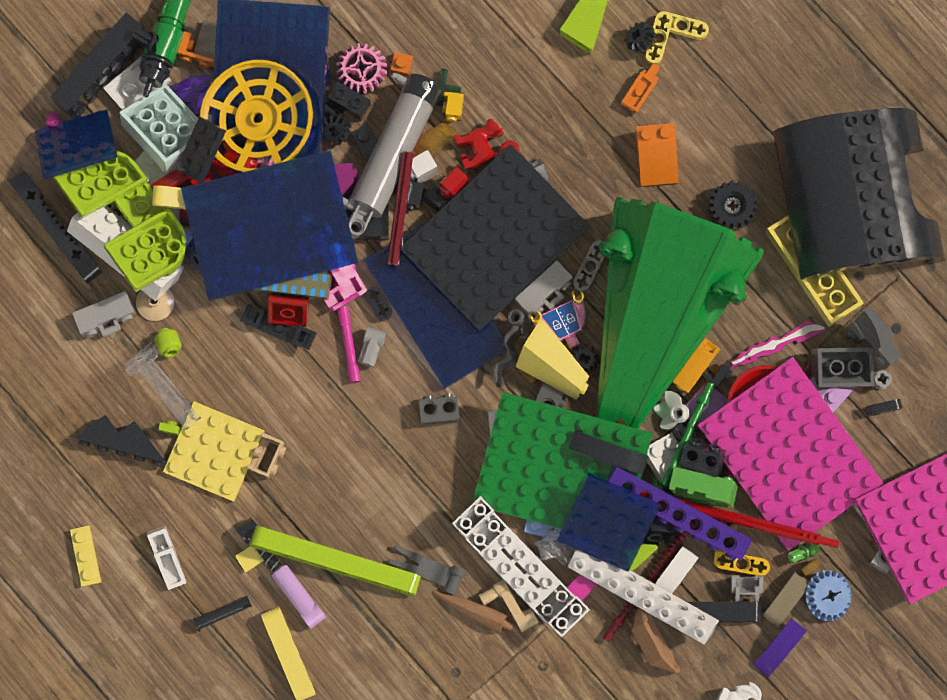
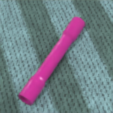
M342 306L337 309L347 359L349 383H357L361 379L352 338L348 306Z

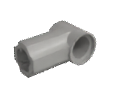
M368 326L363 340L364 345L358 360L359 363L374 367L379 350L385 342L387 332Z

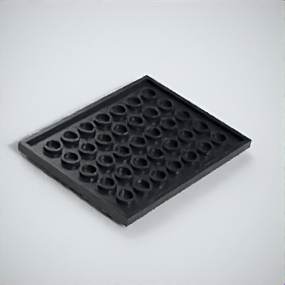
M510 144L411 237L400 250L480 332L574 243L590 225Z

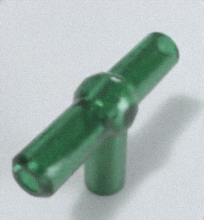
M444 68L440 71L439 85L442 88V94L437 102L439 107L443 106L445 92L461 93L460 86L446 84L448 70Z

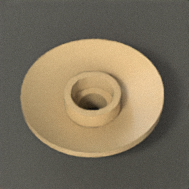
M169 289L158 298L156 304H151L152 298L140 290L136 298V307L143 318L149 321H161L171 314L174 308V297Z

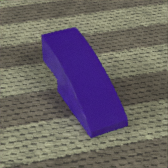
M791 618L753 665L769 677L807 630Z

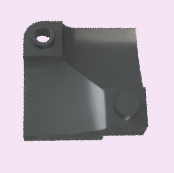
M870 306L845 328V335L848 340L855 344L862 343L867 348L873 347L875 361L885 369L889 368L902 356L890 342L895 335Z

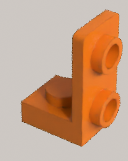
M184 31L178 50V56L181 60L187 63L197 62L199 66L204 68L215 67L214 59L189 52L193 50L195 40H193L191 33Z

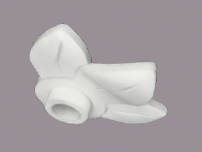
M665 391L666 402L656 405L654 410L663 418L660 428L669 430L673 429L678 423H683L688 419L689 409L686 405L682 404L681 397L677 393ZM680 410H682L681 417L678 414Z

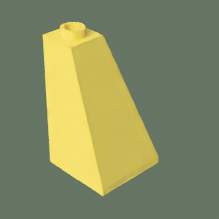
M540 319L524 344L516 367L577 400L580 393L584 395L589 386L586 384L589 375L549 326Z

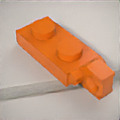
M653 63L648 71L644 69L643 72H640L622 100L621 105L637 114L657 84L659 78L655 75L659 71L660 66Z

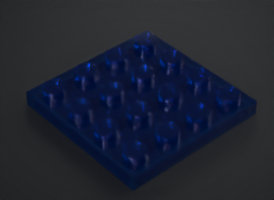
M107 109L96 111L86 116H79L66 122H59L55 127H42L35 131L41 173L44 179L118 157L110 115Z
M588 473L557 537V541L628 572L660 508V503Z

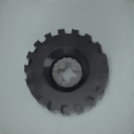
M729 181L727 184L724 182L720 187L715 188L708 206L709 216L711 219H714L713 223L731 230L735 229L736 231L742 227L745 228L753 220L757 210V198L754 197L753 190L750 191L748 185L745 184L743 186L741 185L742 182L739 181L737 183ZM731 202L738 206L734 211L727 207Z

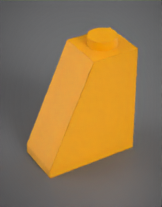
M705 338L673 380L676 384L675 386L682 392L686 391L689 393L718 354L720 348Z

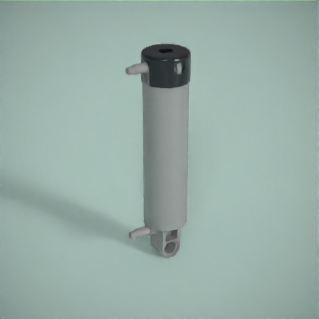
M396 73L391 75V78L404 85L368 162L349 200L337 194L332 195L333 200L352 211L345 226V234L349 238H358L365 231L371 217L379 218L382 216L399 180L402 153L404 151L413 152L432 111H434L442 94V88L437 82L424 75L413 73L408 78ZM351 225H357L359 232L352 231Z

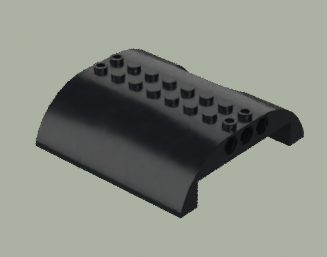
M881 108L831 114L795 122L773 131L801 280L819 278L825 273L921 260H926V264L945 261L938 222L922 216L915 208L912 200L905 155L906 153L922 152L924 150L915 110L909 108Z

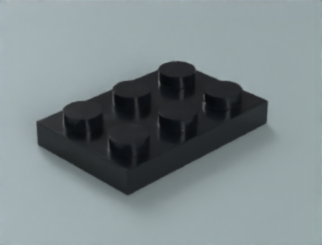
M199 116L176 169L195 181L203 183L226 130Z

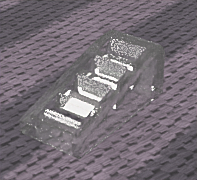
M556 527L548 529L540 545L566 568H569L568 565L575 553V549Z

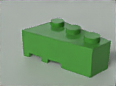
M674 467L669 490L675 498L733 509L738 486L729 477H713Z

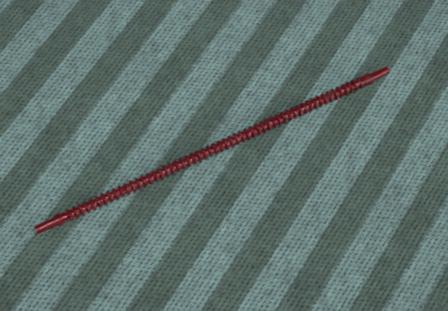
M811 357L805 361V365L802 368L807 377L809 376V371H811ZM727 466V471H723L724 475H720V478L729 477L733 479V473ZM697 519L690 521V528L696 527ZM685 531L684 534L677 533L678 537L673 538L674 542H670L671 546L667 547L668 550L663 552L664 556H660L661 560H657V565H653L654 569H650L651 573L647 574L646 580L652 583L657 581L656 577H660L659 573H663L662 569L667 568V563L670 564L669 560L673 559V554L676 555V550H680L679 546H683L682 542L687 541V536L690 537L689 532ZM627 601V605L623 606L624 609L620 610V615L613 620L614 623L602 638L609 642L619 627L624 625L625 619L630 618L629 614L633 613V608H637L636 605Z

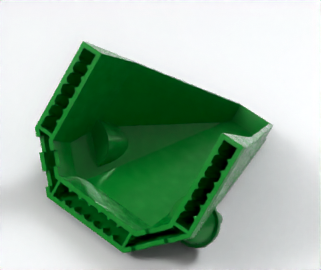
M617 197L611 217L610 234L598 246L601 250L600 255L608 258L596 417L616 422L621 418L627 426L639 428L730 303L740 305L741 302L746 301L745 282L754 272L764 250L759 247H752V242L744 237H740L738 240L734 235L735 232L729 228L658 202L651 201L650 204L643 205L644 201L631 199L629 202L622 197Z

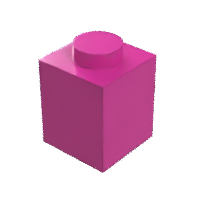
M580 574L567 589L582 601L597 585Z

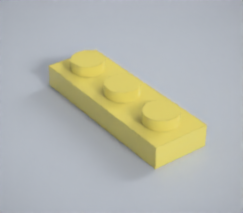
M90 526L71 529L81 587L102 583Z

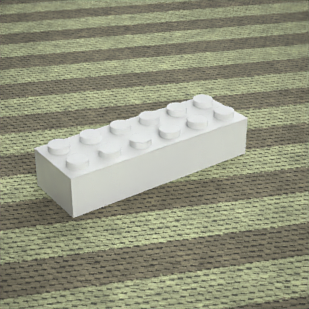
M107 206L83 219L79 213L75 214L70 221L67 232L122 274L104 249V244L132 229V226ZM180 265L169 277L165 275L141 290L156 301L179 280L184 267Z

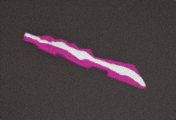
M806 320L780 339L772 336L767 342H759L758 345L751 346L748 351L741 352L738 358L730 361L734 364L731 369L756 362L759 357L769 356L782 351L785 345L795 340L797 344L824 332L825 327Z

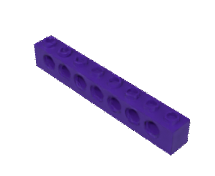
M613 466L603 484L607 488L606 492L610 495L624 497L623 501L631 506H634V504L641 506L640 510L648 515H651V513L658 516L657 520L666 525L668 522L674 524V529L683 534L685 531L691 533V538L700 543L702 540L708 542V547L717 552L719 549L726 552L725 556L733 561L736 558L742 561L753 541L748 536L618 466ZM625 482H629L631 485L627 492L621 490ZM646 491L647 498L644 501H639V494ZM661 500L664 501V507L661 510H656V503ZM675 510H681V516L678 519H673L672 517ZM692 519L698 520V525L695 528H690L689 526ZM714 528L715 534L712 537H707V530ZM727 537H731V544L729 546H724V539Z

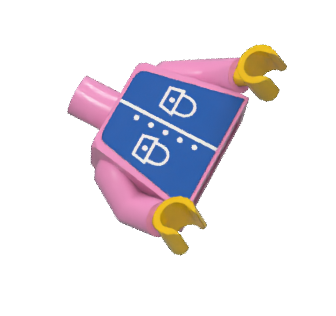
M579 289L580 296L575 297L572 291L571 296L574 301L571 300L542 315L539 311L535 310L537 313L535 318L528 314V318L534 322L535 326L540 319L543 320L561 342L566 340L570 349L580 345L576 335L582 332V327H584L586 321V308L583 301L584 294L581 289Z

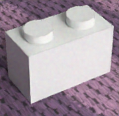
M428 150L413 158L411 181L424 183L438 175L437 165Z

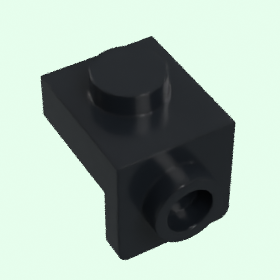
M727 360L717 374L706 369L702 376L705 377L706 382L718 386L723 379L727 381L733 372L731 367L734 364Z

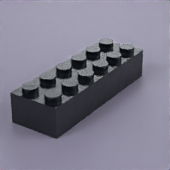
M127 12L50 96L55 105L72 120L76 117L79 118L84 113V108L88 103L91 104L95 101L97 93L101 89L104 90V87L110 83L109 80L121 72L122 65L134 57V52L138 48H142L141 42L130 36V30L134 26L143 31L145 29Z

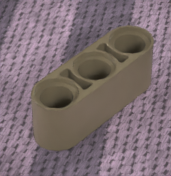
M795 571L762 616L778 628L805 593L809 581Z

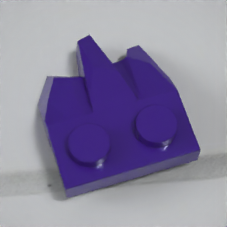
M210 76L189 78L169 88L195 116H200L203 99L211 86ZM210 106L208 115H213V107Z

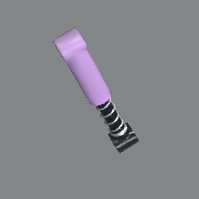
M250 517L236 528V531L246 544H250L257 525ZM255 548V551L260 554V558L262 557L266 562L265 565L271 569L270 572L273 573L271 577L285 593L310 629L326 618L325 614L313 601L287 565H282L280 559H277L274 554Z

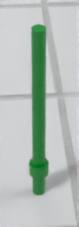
M707 382L702 395H699L696 401L697 406L660 483L663 487H668L673 468L677 467L682 457L684 445L690 439L704 407H707L710 401L709 396L715 386L710 382Z

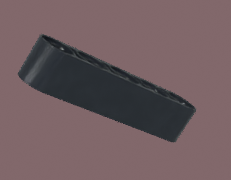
M687 602L719 620V622H762V602Z

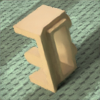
M262 433V440L258 448L256 447L254 458L251 464H248L247 469L270 478L271 475L274 476L279 466L276 465L279 457L283 458L286 447H284L285 443ZM272 443L277 445L278 448L267 472L260 470L259 466L269 444Z

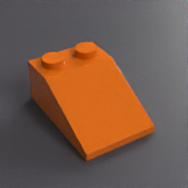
M674 123L636 126L635 136L641 187L678 184Z

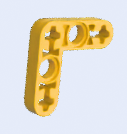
M736 524L730 525L731 528L737 531ZM719 549L718 552L715 551L713 563L721 570L754 576H764L770 570L767 560L747 555L743 557L747 562L745 569H739L736 566L738 558L733 561V568L729 567L731 563H724L721 566L717 558H721L722 555L725 556L726 552ZM750 560H754L753 565H759L762 562L766 570H762L760 573L758 568H752V572L748 571L751 566Z

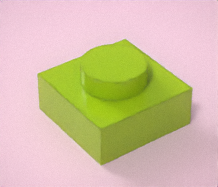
M166 420V423L160 422L158 429L160 432L179 436L181 428L177 426L176 422Z

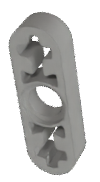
M598 240L591 245L573 282L576 291L580 292L579 289H581L582 292H586L590 288L605 258L600 253L597 259L593 258L596 253L594 247L598 248L600 242L603 241ZM587 262H594L596 269L592 272L585 269ZM584 274L588 275L585 280L587 286L578 287L579 283L577 281H581Z

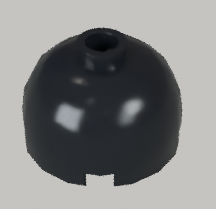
M646 514L638 520L635 526L636 541L638 540L639 544L659 546L658 542L662 541L667 544L674 538L672 523L668 522L666 525L657 520L658 516L656 514Z

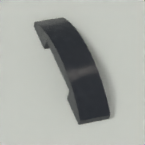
M247 304L240 320L242 323L307 350H310L317 335V332L300 325L268 323V313L250 304Z
M577 430L574 431L569 445L571 450L639 474H643L649 457L648 455Z

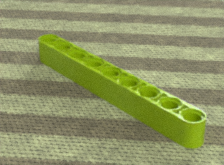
M260 526L255 527L250 546L410 596H416L421 576Z

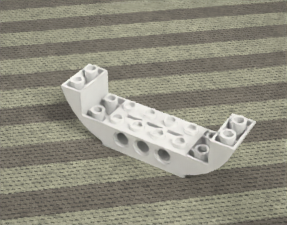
M481 496L452 523L488 565L560 637H563L590 610L511 531Z

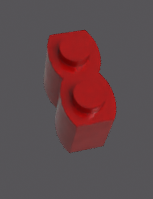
M455 166L439 183L441 186L440 194L447 201L449 199L452 200L469 184L468 177Z

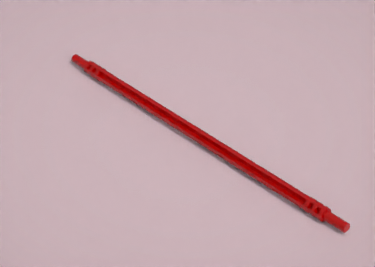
M641 492L638 496L639 500L644 501L648 496L647 492ZM679 499L716 520L810 544H822L834 548L839 546L840 541L822 537L818 533ZM658 501L656 505L664 506V501Z

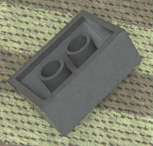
M873 347L811 349V370L817 387L874 386Z

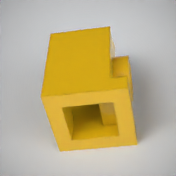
M445 92L444 99L447 101H444L442 111L446 113L445 120L448 122L461 120L464 94Z

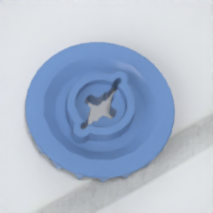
M831 570L821 571L814 575L806 589V603L811 613L823 621L839 620L840 617L845 616L844 614L849 610V605L852 603L851 596L853 595L848 580L843 577V574ZM829 592L835 593L831 599H822L829 595Z

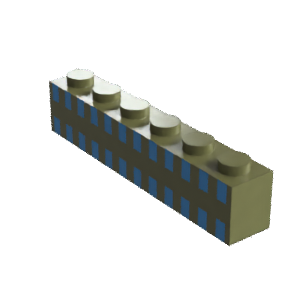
M221 259V262H215L213 285L216 287L329 300L332 277L327 275V271L316 270V273H310L305 268H297V271L289 270L290 267L278 266L277 269L270 268L271 265L259 263V266H252L251 262L240 261V264H236L230 259Z

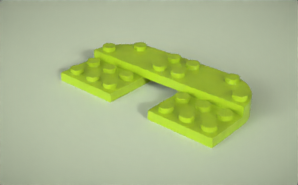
M107 149L91 150L51 172V176L82 219L114 202L132 226V229L104 244V249L135 292L165 275L169 277L180 267L186 250L184 229L170 208L152 206L153 189L148 184L147 177L129 156L120 151L116 153L107 151Z

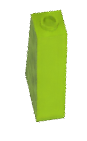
M579 0L561 27L560 35L592 54L608 0Z

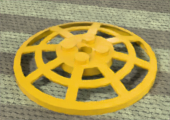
M267 60L241 62L220 74L207 90L200 111V117L208 120L210 106L221 110L219 123L220 127L226 130L223 140L233 150L241 154L237 164L227 160L219 151H217L215 157L229 168L239 172L254 174L270 172L290 162L305 145L310 134L313 119L312 102L303 82L285 66ZM255 67L271 68L268 80L254 79L246 82L241 71ZM278 71L290 77L299 86L301 91L291 96L283 86L276 83ZM234 75L239 86L229 93L224 103L214 100L213 97L220 86ZM265 85L264 96H253L249 87ZM274 88L280 91L287 99L279 105L271 99ZM242 91L245 100L238 108L231 106L230 103L234 97ZM304 98L308 110L306 129L296 127L298 117L296 103ZM291 107L292 112L291 125L281 122V112ZM227 113L236 115V127L229 130L226 128ZM257 114L263 115V120L260 123L254 122V117ZM278 130L288 132L284 140L275 146L272 137ZM240 133L248 140L244 149L237 146L231 137ZM293 134L303 136L297 148L287 158L281 160L278 151L288 144ZM265 141L269 149L263 152H251L255 142ZM271 155L274 165L264 168L244 167L248 157L262 158Z

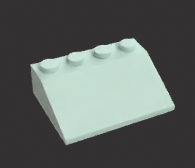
M165 83L161 88L152 91L149 97L141 98L119 113L122 127L167 175L176 169L198 118Z

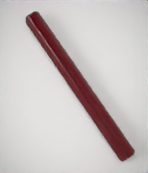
M407 151L402 153L387 260V263L390 265H398L414 155L412 152Z

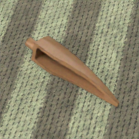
M435 590L433 592L434 595L456 610L499 633H501L503 628L509 631L513 630L514 624L506 621L508 615L459 596Z

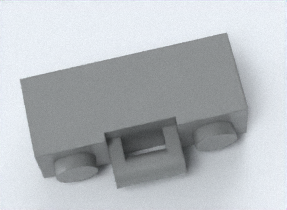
M556 261L515 298V303L527 316L530 314L536 317L537 313L535 310L542 313L544 305L551 311L565 299L559 291H566L572 285L570 281L573 277ZM555 293L556 297L549 303L547 300Z
M124 291L72 314L80 334L83 337L87 336L89 338L97 335L98 330L101 331L103 337L120 331L119 322L126 323L133 319L132 316H135L136 312L129 295ZM114 322L115 325H112V326L107 327V328L104 329V326H105V325H108V324Z

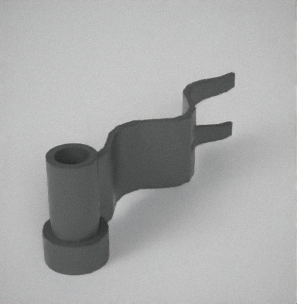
M518 309L512 310L508 315V320L513 324V327L504 337L507 356L496 363L493 370L494 382L497 383V372L500 366L503 365L500 370L501 386L505 384L504 373L506 369L518 360V354L515 350L516 340L522 335L524 328L529 329L532 326V320Z
M395 545L394 548L417 562L419 566L389 559L388 563L446 587L444 591L453 595L456 594L462 577L465 578L467 570L455 565L452 568Z

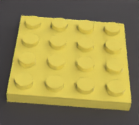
M193 402L163 472L235 502L248 472L247 466L251 464L254 458V451L256 447L258 448L262 439L261 435L265 431L207 406Z

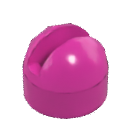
M50 111L45 126L57 127L59 121H61L59 115Z

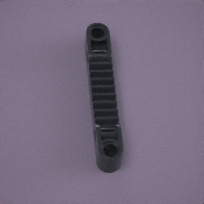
M24 170L8 180L87 284L103 273L86 250L79 246L74 238L69 235L70 233L67 232L63 224L44 201L42 193ZM33 194L35 196V200H32L30 195ZM76 253L80 254V259L76 258Z

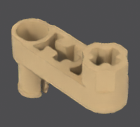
M503 579L493 584L494 587L479 594L484 606L498 597L502 598L521 632L539 623L531 608L523 612L521 611Z

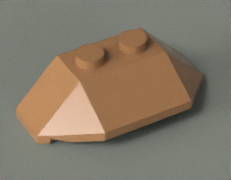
M638 607L631 628L632 635H630V638L635 646L639 645L642 651L639 654L643 662H648L650 666L672 673L680 672L650 613Z

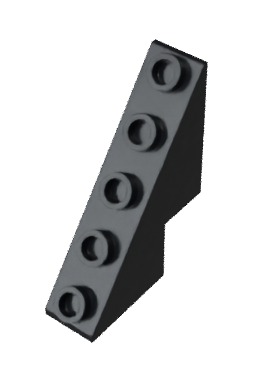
M104 415L76 436L79 440L78 444L82 446L96 445L98 450L108 452L111 449L116 451V455L126 457L127 454L133 455L135 460L145 462V459L151 460L153 465L160 467L167 464L135 421L119 432L111 420Z

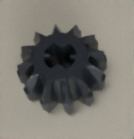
M635 22L634 27L629 26L630 31L625 33L627 38L624 40L628 49L639 55L641 53L646 54L647 49L652 50L651 46L656 43L655 38L657 37V34L654 32L655 29L646 22Z
M331 113L329 117L325 116L323 118L324 122L320 124L322 128L320 134L325 135L324 141L329 139L330 145H333L334 142L337 145H341L342 141L346 142L348 136L352 134V131L349 130L352 124L346 123L348 117L342 119L341 113L337 117L334 113Z
M584 344V349L577 345V351L572 349L570 353L574 355L575 360L590 376L592 375L591 369L594 371L598 370L595 364H600L601 360L594 358L600 354L599 352L592 353L595 349L594 346L587 350L588 344ZM581 356H584V358H589L587 364L579 361L581 360Z

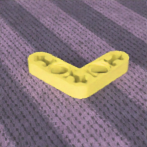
M669 12L658 13L653 28L656 34H661L664 37V41L652 44V46L658 48L656 56L659 58H655V60H651L650 56L653 54L654 47H652V50L647 49L645 55L646 62L650 65L653 63L658 65L661 62L669 32L702 40L708 35V25L703 21ZM666 17V21L668 22L664 24V28L662 30L660 29L661 21L658 19ZM683 21L687 24V28L679 30L676 24ZM690 24H693L692 28L698 29L699 27H703L702 30L705 32H702L701 35L697 34V30L692 29L691 33L688 31L690 29Z

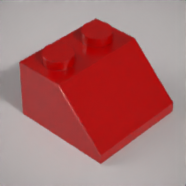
M271 293L268 300V323L307 327L310 298Z

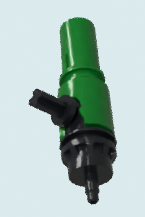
M166 0L161 13L158 14L157 19L159 22L153 24L150 32L147 33L137 26L130 30V36L140 41L142 48L145 49L139 65L141 71L139 80L145 84L143 96L146 98L149 97L153 87L161 88L164 80L169 78L184 35L181 29L185 28L186 23L184 20L191 0Z

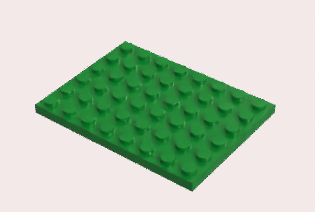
M502 392L472 504L481 496L494 511L622 546L633 506L623 501L624 497L620 495L616 497L606 492L607 488L603 486L614 465L571 450L569 445L574 431L577 430L647 455L653 432ZM621 468L641 479L642 474ZM623 483L621 490L627 492L631 487L630 483Z

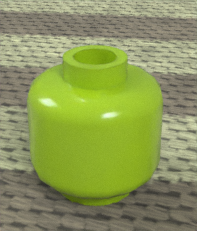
M169 328L159 330L154 338L158 353L167 358L176 356L182 347L178 333Z

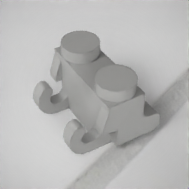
M732 575L730 578L731 593H735V602H739L740 595H755L754 602H759V593L763 591V575L752 577Z

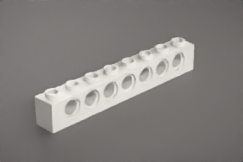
M582 544L575 551L568 565L572 570L704 645L719 622L714 617L585 544Z

